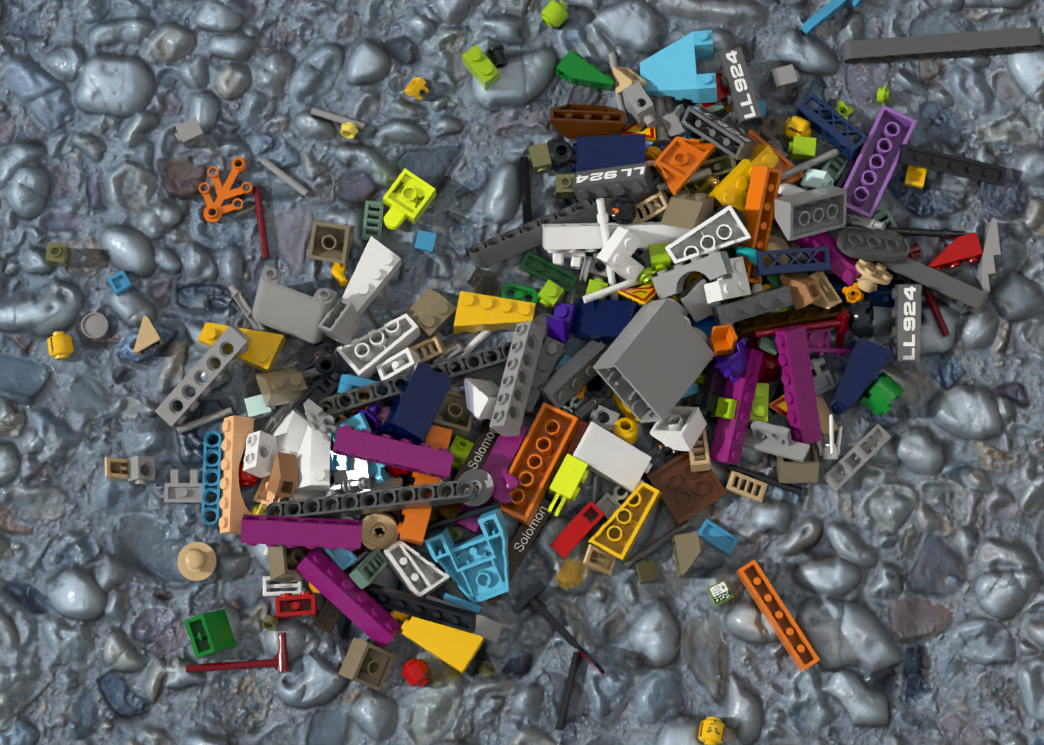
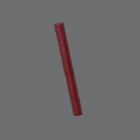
M254 186L253 191L262 259L267 260L270 259L261 186Z

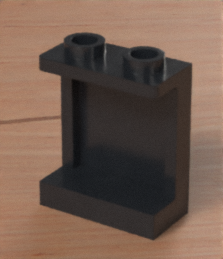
M708 363L703 372L707 373L701 403L700 405L691 404V407H699L702 415L718 419L715 416L719 397L723 398L727 378L724 377V374L719 369L714 368L717 366L716 364Z

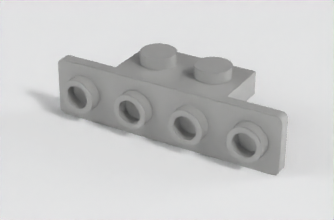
M753 420L751 429H747L743 447L799 462L805 461L810 450V445L792 440L790 429Z

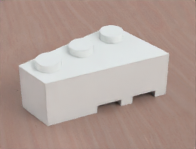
M401 540L383 552V556L389 561L388 564L412 595L424 598L446 583L450 578L447 573L442 572L433 563L420 556L418 552Z

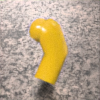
M334 263L331 271L332 275L340 286H345L348 283L347 278L344 276L346 264Z

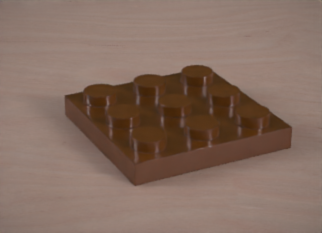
M689 451L683 452L647 475L651 485L661 491L660 499L678 526L727 495L726 490L711 468L708 471L691 472Z

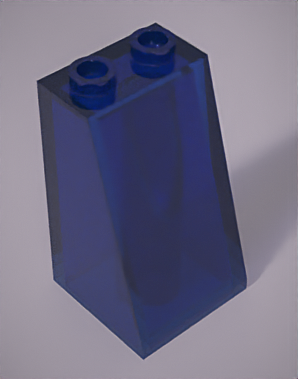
M646 134L577 137V142L573 143L576 161H572V172L645 163Z
M578 298L569 334L579 340H593L598 343L611 345L642 306L635 301L596 299L584 303L583 298Z
M858 337L851 346V352L847 356L829 401L828 408L831 409V412L838 415L846 414L890 360L894 351Z
M418 362L412 368L379 432L392 436L394 440L407 439L412 441L414 445L423 443L429 434L453 380L449 379L445 373L431 369L430 365Z

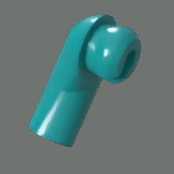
M738 246L736 254L747 257L753 265L757 266L756 252L758 250Z

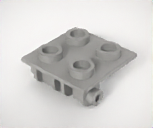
M351 457V470L334 471L335 483L330 485L331 493L339 495L371 491L368 461Z

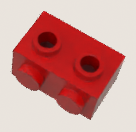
M300 592V595L292 596V593L280 594L281 597H275L276 617L278 619L318 616L317 596L312 594V592Z

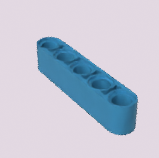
M214 430L207 432L204 437L201 517L203 522L209 527H217L219 525L221 513L219 502L221 499L220 481L222 479L221 461L223 457L221 445L223 437ZM212 437H219V441L217 444L210 445V439ZM211 456H218V461L215 464L209 463ZM211 475H217L218 478L215 483L208 482ZM216 494V501L209 503V495ZM210 513H216V519L213 522L207 521V516Z

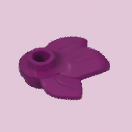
M507 465L498 466L490 474L494 483L491 497H494L496 501L498 500L502 504L512 502L509 492L513 491L520 484V480L508 474Z

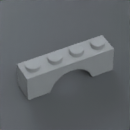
M715 249L708 252L709 256L704 258L697 256L690 259L691 263L685 265V262L674 265V269L671 271L665 269L657 272L658 276L653 277L652 281L659 300L683 293L684 282L694 271L703 273L710 280L719 279L734 273L727 251Z

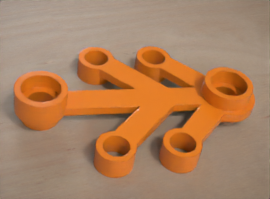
M241 157L233 159L231 163L232 170L223 187L219 179L218 168L215 166L208 168L207 173L212 179L217 198L213 203L210 196L211 188L208 183L203 182L199 185V191L203 195L207 206L203 211L206 221L216 223L222 218L223 214L235 210L240 211L244 208V203L240 198L234 199L232 204L222 206L224 200L243 194L248 195L253 191V187L249 182H244L241 187L230 190L238 174L244 173L247 169V163ZM237 162H242L240 167L235 166ZM212 170L217 171L215 175H211L210 172ZM207 186V191H202V187ZM245 186H250L248 191L243 190ZM241 202L240 207H235V204ZM215 210V215H209L210 211Z

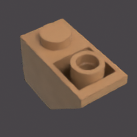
M800 273L782 274L779 276L782 285L790 286L793 305L796 310L823 297L815 280Z
M276 451L267 489L275 496L294 498L298 483L296 455Z

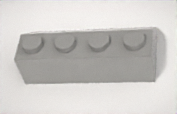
M830 185L776 198L774 218L787 240L792 241L846 227L847 189Z

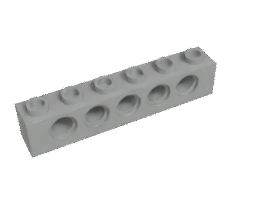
M532 321L521 322L516 325L489 427L503 437L519 436L543 344L545 331Z
M230 325L159 405L155 412L171 427L183 424L187 419L185 415L189 411H194L200 403L198 401L201 397L205 398L212 391L210 387L215 382L218 383L225 376L223 374L227 368L231 369L237 363L236 358L239 354L243 355L250 348L248 344L252 340L236 325ZM228 343H230L233 346V352L231 354L228 353L226 350V346ZM215 358H218L221 362L219 368L214 366ZM203 372H205L208 375L207 382H204L201 379V374ZM190 386L194 387L196 391L194 396L189 394ZM178 400L181 401L183 404L182 410H179L176 407V403Z

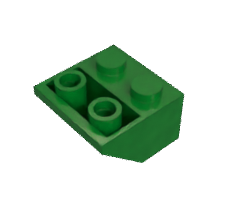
M225 609L204 613L184 620L197 659L201 660L237 647Z

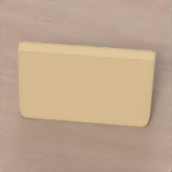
M820 395L816 397L821 433L822 437L829 434V416L831 412L824 398ZM833 418L835 432L839 430V428Z

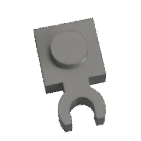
M620 485L614 488L612 496L607 492L595 504L605 513L604 518L607 520L621 506L618 501L626 499L628 495L627 492L623 496L617 494V491L621 488Z

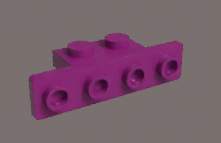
M831 328L806 331L809 352H815V355L826 356L827 352H832L834 356H844L845 353H851L849 348L830 346Z

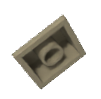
M688 190L679 191L676 196L674 195L670 198L661 224L694 229L708 220L711 214L714 213V197L706 196L705 193L693 194Z
M319 219L313 220L308 258L346 264L353 242L355 225Z
M428 288L404 314H407L429 339L436 336L456 315V308L442 295Z
M293 368L255 374L266 407L296 403L308 389L302 373Z
M441 388L430 424L453 430L451 437L455 439L456 435L467 439L474 416L467 408L466 396Z
M815 442L808 444L810 445V450L804 462L776 455L779 483L818 482L820 463Z
M698 532L674 535L671 540L678 578L684 576L703 548L702 536L698 537Z
M286 545L267 546L271 581L290 583L306 580L295 568L313 549H308L306 546H298L296 548H288Z
M353 638L338 674L380 692L395 655L368 642Z

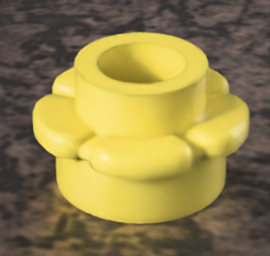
M347 122L341 125L340 133L343 137L353 139L358 134L355 124Z

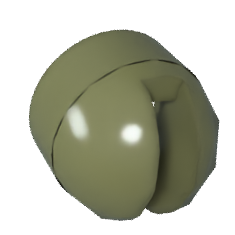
M454 525L448 529L453 542L461 540L465 535L463 527L460 525Z
M268 614L263 619L262 626L266 630L275 631L278 627L279 619L276 615Z
M484 661L480 665L478 672L479 675H483L484 679H488L495 674L496 669L490 662Z

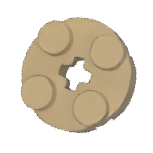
M385 512L367 515L363 519L362 525L363 544L371 550L377 548L381 551V549L389 548L398 539L397 521ZM382 528L384 534L376 535L374 529Z

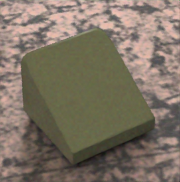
M654 560L635 564L640 584L659 579Z

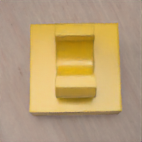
M415 77L405 88L404 92L408 96H414L417 100H422L423 98L419 94L420 90L424 93H428L429 90L424 86L427 82L422 77Z

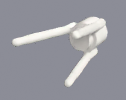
M832 414L829 416L830 444H824L823 448L821 441L816 442L819 456H823L825 461L838 460V455H840L843 427H839L837 442L834 444Z

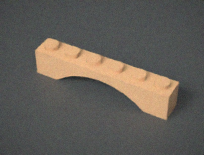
M233 415L224 418L222 424L223 441L221 448L223 450V457L221 461L222 479L220 481L221 499L219 502L221 513L219 527L220 534L241 535L243 515L251 514L241 496L239 466L242 454L246 448L247 435L254 432V418Z

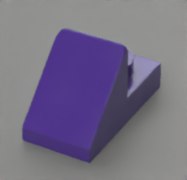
M559 302L556 303L553 317L546 318L548 337L567 344L577 307Z

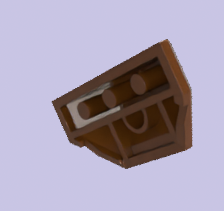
M567 104L557 108H550V124L567 139L605 141L625 127V112L608 106Z

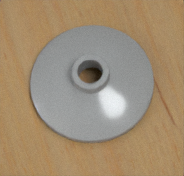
M471 469L464 472L458 478V480H469L476 488H479L477 498L472 502H465L463 504L478 506L485 503L491 497L494 483L492 477L486 471ZM471 487L466 488L463 494L470 493Z

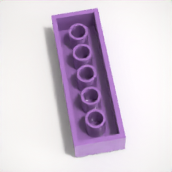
M882 106L868 134V140L864 143L843 189H847L846 213L867 218L872 217L898 163L901 144H907L917 120L889 107Z

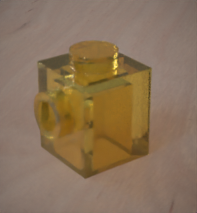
M567 558L555 577L556 585L564 590H567V588L572 590L574 586L578 587L583 579L580 575L584 568Z

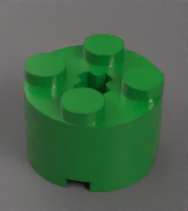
M884 371L878 375L880 378L878 381L873 380L860 396L862 398L859 399V402L876 416H881L883 413L886 414L893 406L890 403L895 398L898 399L904 392L901 388L902 386Z

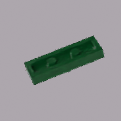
M529 251L519 266L520 270L544 282L551 280L563 288L567 294L571 293L578 280V276Z

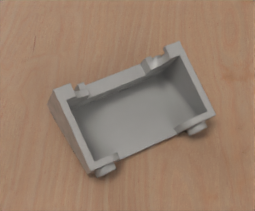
M265 265L260 276L252 309L253 319L260 324L309 343H320L326 334L318 328V325L336 302L337 292L321 288L311 297L278 284L280 281L279 271Z

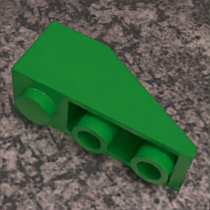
M569 50L556 67V74L570 84L608 91L614 89L615 82L610 75L598 71L597 66L592 63L588 64L576 52L573 53Z

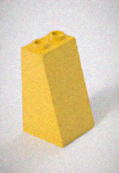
M413 616L410 620L406 619L401 627L402 635L462 674H464L484 642V638L480 635Z

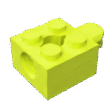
M404 168L383 197V202L390 208L384 216L385 226L390 230H397L405 219L415 225L436 197V189Z
M569 454L566 455L549 488V494L554 496L547 512L551 513L558 499H560L561 502L554 516L558 517L565 502L570 504L571 500H576L581 489L578 486L580 483L584 484L589 475L587 463Z

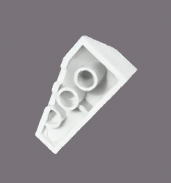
M292 407L271 435L278 438L277 452L295 454L297 457L308 427V421L293 411Z
M309 425L296 457L298 483L295 491H330L331 440L326 441L320 431L313 430Z

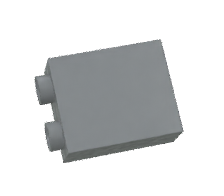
M670 298L650 301L644 304L593 366L596 372L641 423L664 421L715 356L714 352L706 344L708 339L704 332L696 327H692L683 316V307L677 301Z

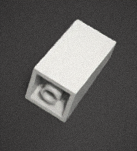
M592 421L573 454V457L588 464L587 470L617 486L620 485L622 489L633 493L643 482L641 480L643 473L648 474L652 463H650L652 457Z

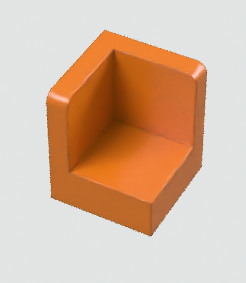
M731 324L719 325L712 328L708 343L715 356L733 354L738 337Z

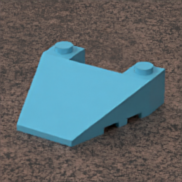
M712 30L693 31L640 62V77L648 82L647 86L643 88L646 94L664 98L665 95L672 96L676 100L681 101L684 98L692 100L693 103L717 102L716 74H696L695 61L714 59Z
M500 508L481 514L478 523L483 534L454 544L446 527L430 533L424 540L434 561L443 567L445 573L451 576L458 584V588L474 604L510 590L508 529Z

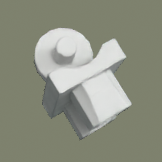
M561 249L557 253H551L553 264L563 267L564 258L571 259L570 268L580 269L586 255V251L579 249L578 252H566V249Z

